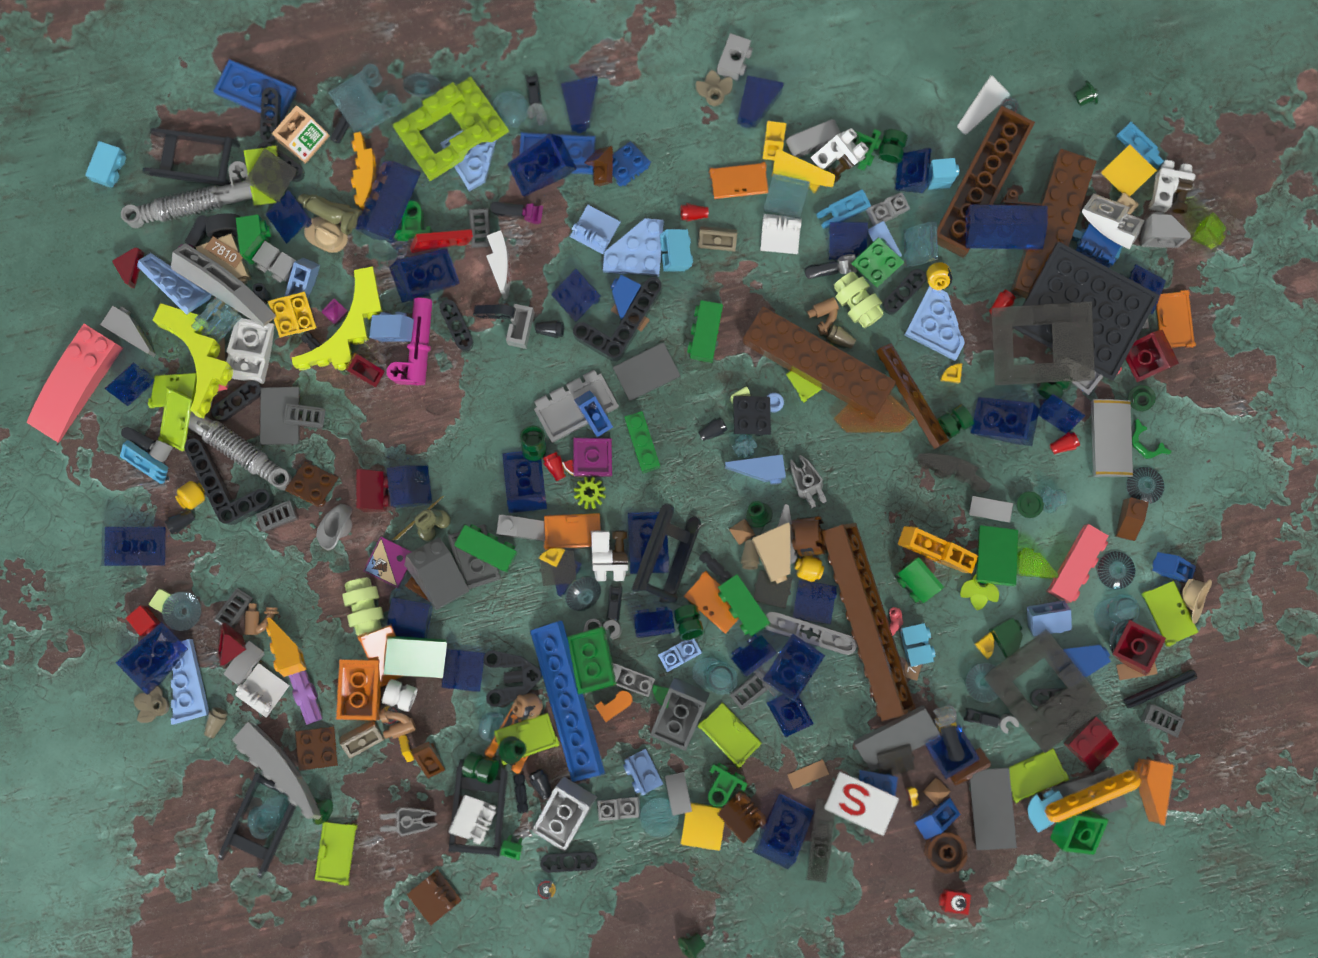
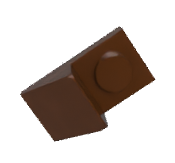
M608 146L597 149L584 162V164L594 167L595 186L612 184L613 147Z
M428 741L411 749L412 756L427 778L445 771L434 743L430 744Z

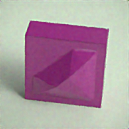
M333 299L321 311L335 326L349 313L336 299Z

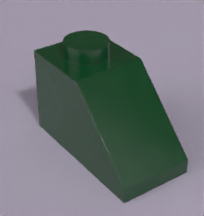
M1008 618L989 629L1008 664L1016 662L1023 637L1021 632L1022 626L1014 618Z

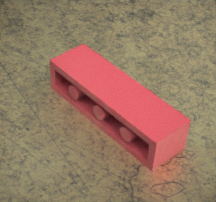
M1090 524L1084 525L1046 592L1061 601L1065 600L1066 603L1075 602L1080 595V591H1078L1080 586L1084 585L1090 576L1088 574L1089 570L1094 568L1099 560L1097 558L1099 552L1104 551L1108 544L1106 540L1109 535Z

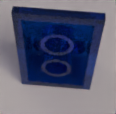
M551 133L507 163L522 196H527L553 184L577 169L562 137Z
M447 249L395 260L389 268L402 303L412 301L414 298H423L460 284Z
M978 397L971 434L1012 444L1032 446L1039 408L1035 403Z
M522 451L502 453L509 513L547 509L542 459L537 461L528 460L524 457Z
M659 512L628 513L630 574H637ZM665 535L652 573L669 572L668 535Z
M103 527L101 566H165L166 527Z
M392 597L387 626H392L397 637L427 638L433 605Z
M161 622L121 657L116 664L148 695L166 678L188 648Z
M792 634L762 680L793 702H796L826 655L795 634Z
M779 793L766 819L767 822L758 836L753 852L789 869L797 860L814 810Z

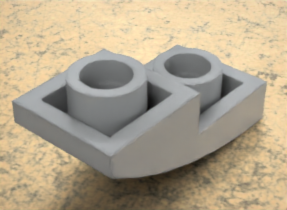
M901 192L886 198L884 202L867 208L866 212L873 226L882 221L887 222L910 210V207Z
M973 496L969 515L1010 522L1014 503Z
M250 641L245 645L246 650L233 659L224 673V676L238 686L251 674L252 668L265 655L264 651Z
M685 773L665 776L672 815L692 812Z
M639 797L599 800V821L641 817Z

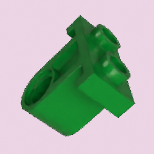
M874 129L871 137L855 131L857 137L853 139L855 145L857 146L863 142L868 147V151L864 155L865 158L858 165V169L863 171L867 165L871 166L875 157L872 155L874 149L878 150L882 141L879 138L881 132Z
M408 201L403 206L402 230L392 226V234L399 241L414 239L416 234L433 233L430 226H426V230H424V212L416 201ZM411 210H418L415 215H409Z
M719 762L717 765L712 764L709 769L712 773L715 770L719 772L708 792L710 803L716 807L726 804L737 783L741 784L740 789L743 791L748 785L745 782L746 778L737 772L734 775L727 772L729 768ZM721 791L723 799L721 801H714L712 798L714 792Z

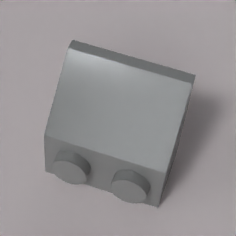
M1155 212L1144 221L1140 231V247L1179 248L1191 238V234L1172 215H1165L1164 212Z

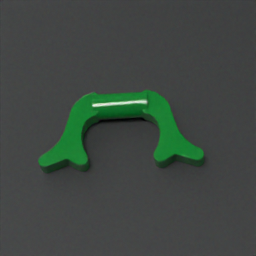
M1139 419L1134 421L1135 431L1132 435V447L1144 458L1151 459L1159 454L1169 455L1172 453L1171 450L1165 448L1164 443L1158 444L1154 452L1147 450L1139 442L1138 438L1141 432L1147 430V427L1142 426Z

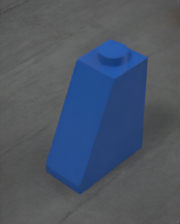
M1101 645L1049 650L1046 652L1066 686H1073L1111 662L1108 650Z

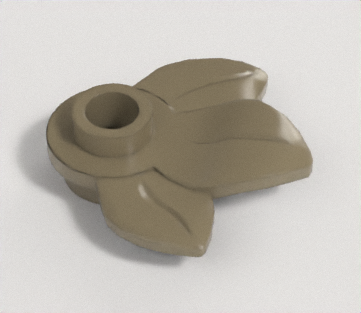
M711 70L706 76L705 82H696V91L700 96L706 98L709 105L718 106L723 102L724 96L731 92L733 81L731 77L721 80ZM716 95L718 99L713 100L711 97Z
M151 684L148 693H140L134 697V705L140 710L137 717L139 722H152L156 716H162L169 711V702L163 697V691L157 685Z

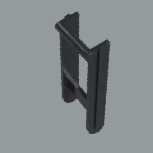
M159 128L150 129V134L164 137L165 143L160 169L144 167L142 170L144 174L220 186L231 184V181L226 179L231 147L240 148L241 145L237 139ZM178 139L224 146L218 177L172 171Z
M668 503L660 508L631 591H647L659 596V602L661 603L677 601L678 597L676 594L701 526V520L696 516L688 520L685 530L670 524L674 507ZM665 535L679 540L680 544L662 590L648 583Z
M460 759L456 771L451 825L460 807L462 789L499 792L494 847L456 844L457 835L450 833L448 852L451 854L461 852L493 855L495 858L500 857L508 777L507 764L503 765L502 763L500 780H494L488 785L478 781L477 778L463 777L464 759Z
M256 772L220 849L218 859L222 861L226 857L231 845L264 860L257 875L261 879L268 871L297 806L290 802L270 848L237 834L259 783L280 792L274 786L276 783L273 780H269Z

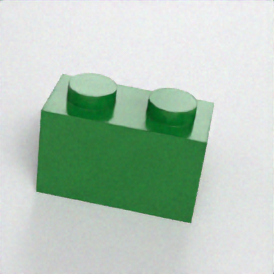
M259 215L236 218L240 255L251 265L255 263L252 259L264 241L270 244L272 230Z
M919 557L913 559L895 574L897 583L902 588L906 587L910 592L909 597L915 603H925L944 588Z
M1085 810L1056 822L1050 839L1062 851L1094 855L1109 820L1090 810Z

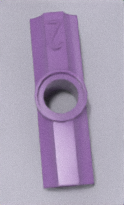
M306 670L289 675L293 686L294 700L300 706L306 725L323 719L317 702L318 695L313 683H310Z

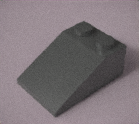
M440 537L406 555L405 567L436 610L469 592L450 551Z
M674 678L650 736L686 751L710 693Z
M1104 767L1056 785L1052 789L1054 792L1059 790L1064 798L1116 776L1113 768ZM1120 795L1088 810L1099 815H1105L1128 805L1124 795Z

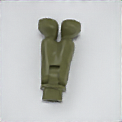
M304 193L297 200L303 204L304 208L330 223L339 224L341 222V231L346 235H349L353 228L359 230L365 220V214L362 210L351 208L346 204L331 202L315 194L308 195Z
M425 509L415 518L418 535L425 541H431L435 538L436 531L434 525L445 529L450 525L451 521L448 513L435 509Z

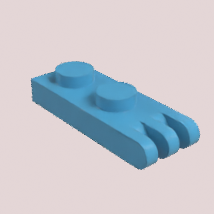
M129 440L123 443L120 454L122 459L158 483H165L169 469L168 466L156 460Z

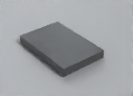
M664 342L613 367L630 402L681 377Z
M299 387L261 388V445L300 444V426L283 423L286 404L300 405ZM291 409L290 419L292 420L295 413L293 409Z
M486 525L477 526L481 529L480 533L487 536ZM461 531L448 535L456 565L468 589L501 580L498 568L454 546Z

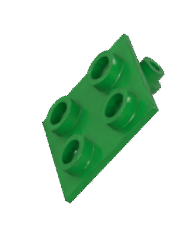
M879 237L851 262L876 287L880 286L905 262L886 244L887 242L883 238L880 239Z

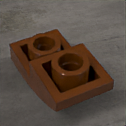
M978 748L964 755L963 760L951 763L945 768V771L954 785H958L972 779L973 774L989 768L991 762L983 750Z

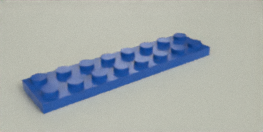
M563 621L531 630L530 633L572 782L605 774L583 694H578L570 647Z

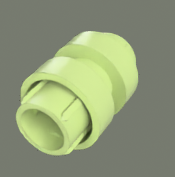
M850 272L834 284V289L838 293L835 298L842 307L848 304L851 308L848 315L854 323L859 322L863 328H867L884 315L883 310L880 308L882 302L876 293L868 294L866 290L870 285L864 277L858 278L855 272Z
M368 577L346 582V593L342 594L345 607L351 606L352 614L347 615L349 627H355V632L358 636L381 629L380 620L384 619L382 607H375L374 600L379 599L377 586L372 587Z

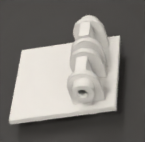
M764 214L760 251L798 254L801 217Z
M258 663L243 685L240 684L237 687L236 691L238 692L235 695L267 718L290 685Z
M465 795L449 833L481 844L482 841L484 842L486 830H489L487 826L492 824L490 821H492L494 814H496V805Z

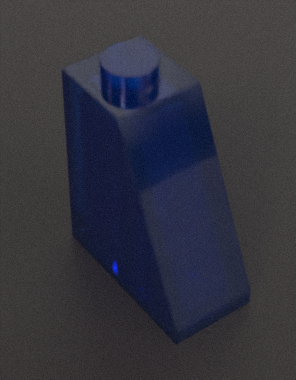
M747 75L737 124L744 128H755L782 94L784 83Z
M598 76L561 84L572 132L581 133L591 126L599 88Z

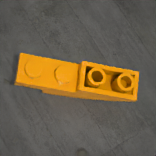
M358 132L354 133L355 140H352L354 152L357 151L358 158H355L357 170H353L354 177H351V183L357 192V195H354L356 206H359L362 211H367L376 183V159L372 148L366 149L365 139L362 133Z

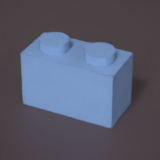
M381 312L380 315H372L369 338L380 342L411 341L414 319L407 317V314L403 312H395V315Z
M1065 600L1027 606L1028 628L1033 636H1044L1045 634L1063 633L1064 631L1072 630L1071 609Z

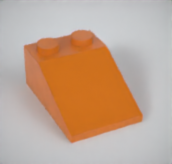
M340 660L336 719L380 721V661Z
M1138 758V762L1134 765V771L1139 774L1141 779V785L1138 789L1148 821L1165 825L1174 765Z

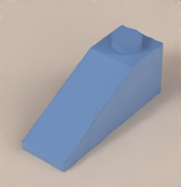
M305 258L295 261L285 296L305 291L308 299L316 282L320 264Z
M783 455L725 462V469L764 482H770L771 485L780 484L786 478Z

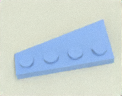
M150 253L138 260L137 267L186 315L211 298L210 293L172 270L170 265Z
M193 639L171 644V670H173V680H171V688H173V700H171L173 718H171V725L206 716L209 714V708Z

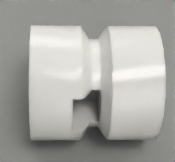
M391 679L384 692L382 703L390 706L397 705L399 709L409 712L416 698L418 688L408 684L403 686L402 682Z

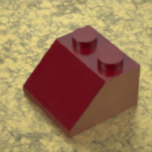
M1163 329L1136 340L1126 357V361L1137 382L1179 364Z
M356 469L357 509L363 512H387V507L390 506V497L387 495V488L390 487V478L384 471Z
M1129 620L1112 655L1127 667L1146 676L1150 672L1166 637Z
M1089 716L1063 743L1091 772L1119 745L1112 732L1094 716Z

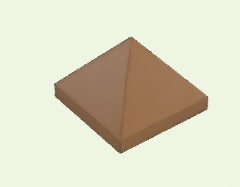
M745 519L729 529L739 545L755 535Z
M937 778L923 790V793L937 806L951 792Z

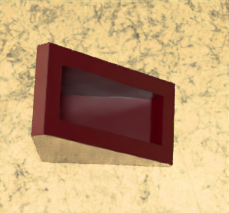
M136 247L112 260L124 283L134 289L140 269L137 267L138 260L142 259L145 255L142 250Z
M354 353L345 369L354 377L373 387L378 385L385 372Z
M226 622L221 625L218 647L220 665H225L246 650L244 637Z

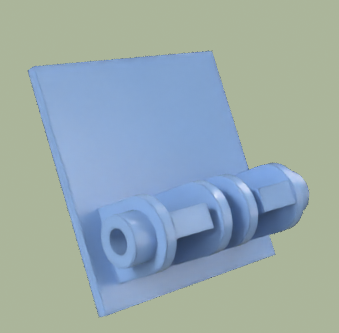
M587 205L578 223L574 224L570 237L603 254L621 222Z

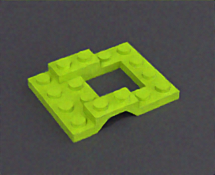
M471 76L458 85L452 82L434 93V95L423 100L424 106L392 125L429 181L462 162L467 152L479 143L494 142L509 132L505 123ZM451 113L463 132L449 140L451 145L434 154L420 134V131Z

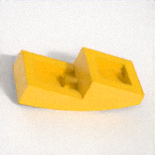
M767 121L763 159L775 160L777 149L783 151L786 123Z

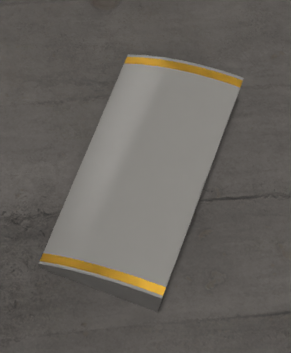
M1093 399L1091 401L1093 477H1133L1130 401Z

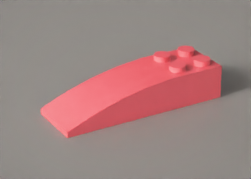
M83 324L50 374L30 413L27 423L59 443L123 347Z

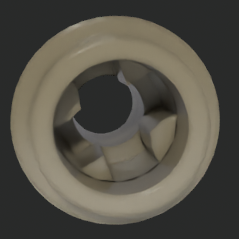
M833 325L826 337L830 340L829 342L850 349L856 341L853 336L839 325Z
M752 540L745 541L741 558L743 569H758L760 564L759 555Z
M214 707L212 711H209L204 731L205 736L215 738L228 719V713L225 710Z

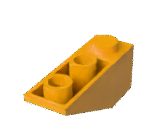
M270 617L267 618L268 625L266 630L272 640L270 649L275 654L276 660L273 661L276 672L279 671L286 677L307 670L301 649Z

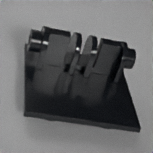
M733 396L734 434L771 435L770 397Z

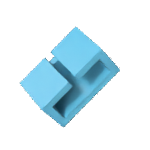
M99 141L85 176L93 182L113 188L119 179L118 169H121V166L125 164L126 154L118 147Z
M955 158L931 161L926 171L928 190L945 189L952 186L959 175V165L956 164Z
M667 229L661 233V251H668V254H662L664 271H686L693 263V256L690 253L691 239L688 236V230Z
M925 623L899 629L908 667L934 662L935 650L928 642V638H931L929 627L925 626Z

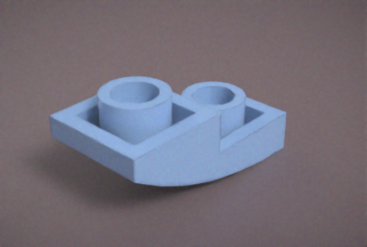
M884 221L867 230L873 242L878 237L880 239L883 238L887 242L886 244L899 257H902Z
M696 639L685 640L658 656L666 671L669 672L703 652Z

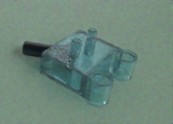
M366 65L360 73L328 92L342 113L330 137V140L334 143H341L349 126L354 133L361 132L363 135L391 116H397L401 113L402 106L396 95L387 94L384 96L382 104H380L369 86L376 87L382 82V76L376 65ZM376 73L375 77L369 78L370 74ZM390 103H396L394 107H388Z

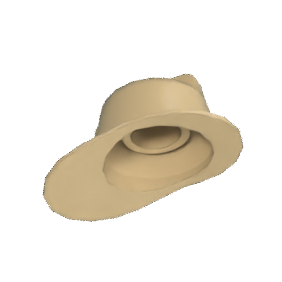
M315 217L306 224L305 237L311 244L330 253L338 252L346 246L348 237L342 233L339 224H332L322 217Z
M1189 579L1182 591V599L1185 605L1193 611L1192 622L1194 624L1201 616L1212 580L1204 583Z

